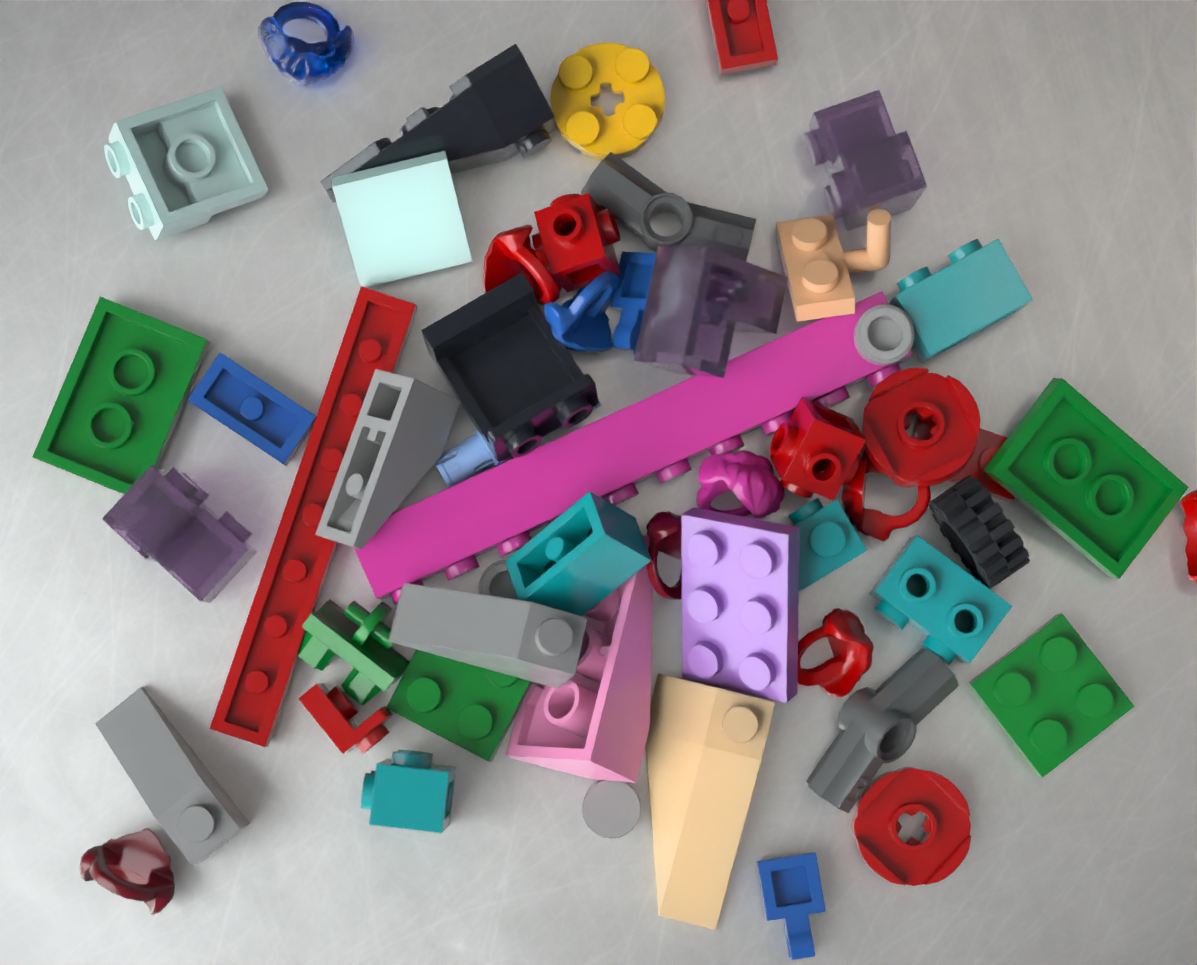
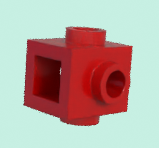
M589 193L560 196L554 199L549 207L534 212L539 233L532 235V241L538 260L544 267L549 268L550 275L567 293L587 286L597 276L607 270L613 271L616 275L621 274L613 243L621 240L616 220L612 211L609 208L602 210Z
M801 397L789 422L782 423L776 430L770 445V459L781 478L780 483L792 493L804 498H812L815 493L834 501L842 484L847 485L856 474L860 460L859 453L866 442V438L853 418Z

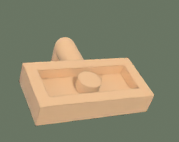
M874 209L869 212L867 216V248L844 252L833 214L776 222V239L797 322L855 313V295L849 274L881 270L890 261L891 214L887 210Z

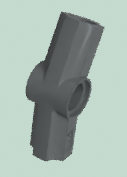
M612 152L599 163L581 191L582 195L589 193L602 210L609 208L617 221L641 237L643 243L656 253H678L744 270L756 223L755 218L686 202L682 197L664 191ZM662 211L671 212L680 219L682 228L675 235L669 237L661 236L652 230L649 223L651 218L656 213Z
M920 649L878 689L874 690L873 688L865 687L853 693L845 701L839 712L838 725L841 731L806 780L808 787L836 808L849 813L882 764L896 761L905 754L915 739L916 725L959 686L955 674L930 649Z

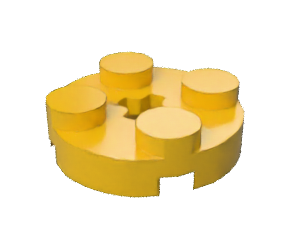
M598 43L584 47L562 61L558 74L552 84L550 104L555 116L557 131L573 147L581 150V153L593 159L603 160L610 152L622 159L639 151L645 145V142L654 135L656 129H658L664 114L665 92L658 71L649 62L647 55L643 51L618 43ZM612 88L614 94H621L623 96L624 103L615 105V114L606 116L602 107L592 106L591 104L592 98L600 96V89Z

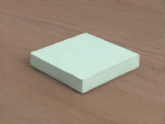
M446 151L331 178L333 192L360 287L366 288L473 262Z

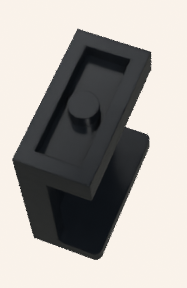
M523 272L421 330L430 357L457 399L460 400L462 407L498 463L509 456L518 458L530 453L541 443L543 436L560 426L569 428L579 424L592 413L593 407L599 404L596 383L590 374L584 375L565 345L553 336L550 323L537 305L535 291Z

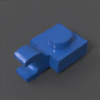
M622 251L619 263L621 274L617 275L619 277V284L610 305L611 308L622 311L619 323L613 334V348L634 350L633 354L637 356L655 357L659 349L660 335L654 322V315L667 316L679 259L663 253Z
M816 852L756 861L765 918L767 921L784 919L789 958L796 960L815 957L808 914L826 912Z

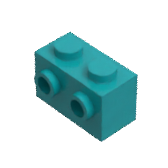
M975 239L947 256L951 265L934 274H931L926 266L897 283L901 292L893 297L889 305L900 308L911 319L915 331L912 346L922 364L1023 309L1033 300L999 239L982 247L978 239Z
M589 491L506 560V565L518 600L529 601L583 616L648 564L651 558L636 518Z
M816 498L788 515L793 525L799 527V591L868 551L837 500L823 507L819 498Z
M918 535L909 538L869 592L870 595L879 601L874 608L878 614L901 630L909 623L926 636L921 645L938 655L947 665H950L954 659L961 663H971L1012 608V605Z
M398 749V752H393L392 759H386L377 763L376 771L372 770L371 773H366L364 777L361 809L371 810L369 825L443 833L450 825L457 767L432 764L433 753Z

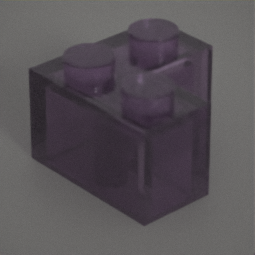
M880 90L813 113L809 123L810 131L804 133V139L814 166L823 164L830 185L823 187L828 209L834 220L842 217L846 230L850 231L867 225V216L872 210L884 209L891 216L913 208L927 185L907 131L895 133Z
M658 246L634 361L675 374L724 378L734 331L777 334L788 277L707 247Z
M151 465L102 518L146 560L158 562L200 602L211 603L257 553L246 542L252 535V532L228 511L221 517L217 516L203 503L210 494L187 473H181L175 467L169 472H165Z

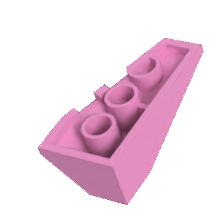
M642 535L648 550L650 539L647 535ZM646 565L582 616L588 618L575 675L558 689L539 683L537 686L531 685L516 714L505 756L593 780L636 783L650 728L653 586L649 581Z

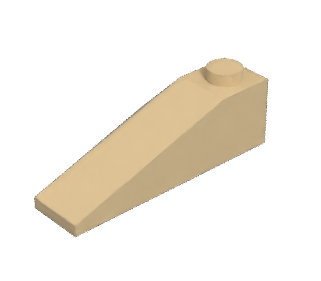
M658 673L650 704V728L645 748L659 916L716 930L776 702Z

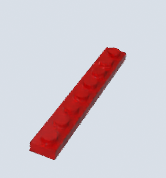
M362 286L359 290L210 726L212 730L262 747L269 746L299 658V648L307 633L301 626L309 615L315 611L338 543L315 534L375 369L396 373L418 308L414 303Z

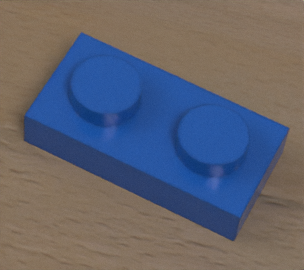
M222 353L218 354L187 400L285 466L289 464L312 430L316 419L314 414Z

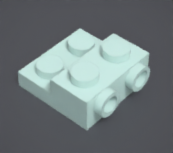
M222 87L115 121L108 138L110 143L104 147L106 160L113 175L116 178L126 176L134 193L133 196L128 198V205L135 224L140 230L150 228L155 241L206 224L212 215L263 198L269 190Z

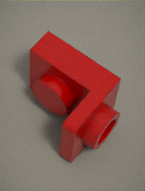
M324 683L315 684L298 698L342 754L348 753L357 747L363 755L390 733L384 725L393 716L392 712L386 708L387 706L378 709L358 726L352 719L359 712L358 709L337 685L329 691Z

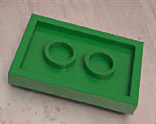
M100 297L32 457L145 502L211 342L188 331Z
M1053 378L983 470L1104 573L1116 579L1121 578L1188 489V486L1061 378Z

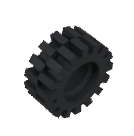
M968 475L929 502V509L933 513L932 516L941 527L939 529L943 536L951 543L950 546L953 551L961 557V562L967 569L970 568L972 575L989 589L1030 562L1028 551L1023 546L1024 542L1015 533V527L1010 519L1004 516L1002 513L1003 509L998 502L995 503L992 500L988 490L982 488L980 482L975 478L973 479L972 476Z

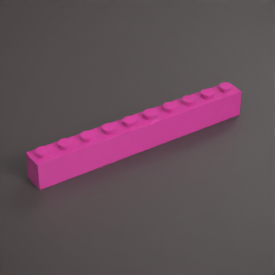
M883 291L855 303L854 314L819 319L544 444L524 456L513 458L392 513L362 550L354 548L376 599L383 600L391 596L394 605H397L404 583L424 586L423 581L442 572L445 573L447 580L450 581L480 567L476 557L497 548L502 557L519 550L531 540L530 532L552 523L589 491L613 505H618L638 495L639 492L635 485L655 475L660 484L673 480L692 470L688 460L708 451L711 455L732 453L745 446L741 436L761 427L766 436L776 432L782 423L789 422L801 397L831 408L850 398L846 388L866 379L871 388L876 387L886 377L900 371L899 364L905 362L912 355L910 350L897 363L888 366H878L867 362L856 350L853 334L860 317L874 306L889 305Z

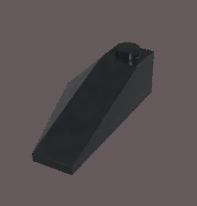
M514 44L449 86L453 95L449 102L441 108L432 107L426 109L421 107L407 117V123L399 131L401 137L392 143L390 138H382L373 142L320 181L332 202H336L331 178L441 151H446L452 174L506 161L518 153L523 158H527L546 147L552 141L549 134L556 130L555 116L518 46Z

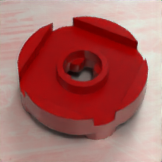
M917 367L900 370L886 377L875 387L864 408L861 432L866 438V442L863 445L865 452L874 466L900 487H926L948 481L965 468L975 452L981 421L978 406L970 391L959 380L949 375L945 378L936 373H928L929 369ZM917 414L922 421L932 418L936 426L930 430V439L921 440L918 436L910 437L907 434L906 430L910 427L909 416Z
M903 767L898 770L889 771L873 780L858 799L851 824L857 850L865 863L885 880L901 885H928L947 878L965 859L971 841L969 807L960 790L951 781L938 773L912 767ZM918 811L922 812L926 817L921 825L926 832L925 837L920 841L914 837H909L903 842L898 836L902 828L898 822L899 817L904 812L910 816L917 814Z

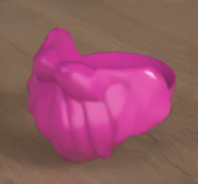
M738 451L734 454H714L705 458L699 467L698 482L702 487L697 491L696 504L700 509L742 517L752 514L755 518H764L772 512L778 511L780 503L785 497L784 487L774 475L771 461L764 456L756 455L750 451ZM732 490L744 506L734 510H719L710 504L715 497Z

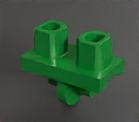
M329 599L317 612L313 611L301 626L307 633L299 648L298 656L314 669L321 671L330 665L336 655L345 660L353 669L341 684V687L347 695L360 705H365L381 690L386 692L404 674L410 662L392 648L395 643L388 642L391 629L384 624V621L392 608L383 601L370 613L355 601L346 610H343Z

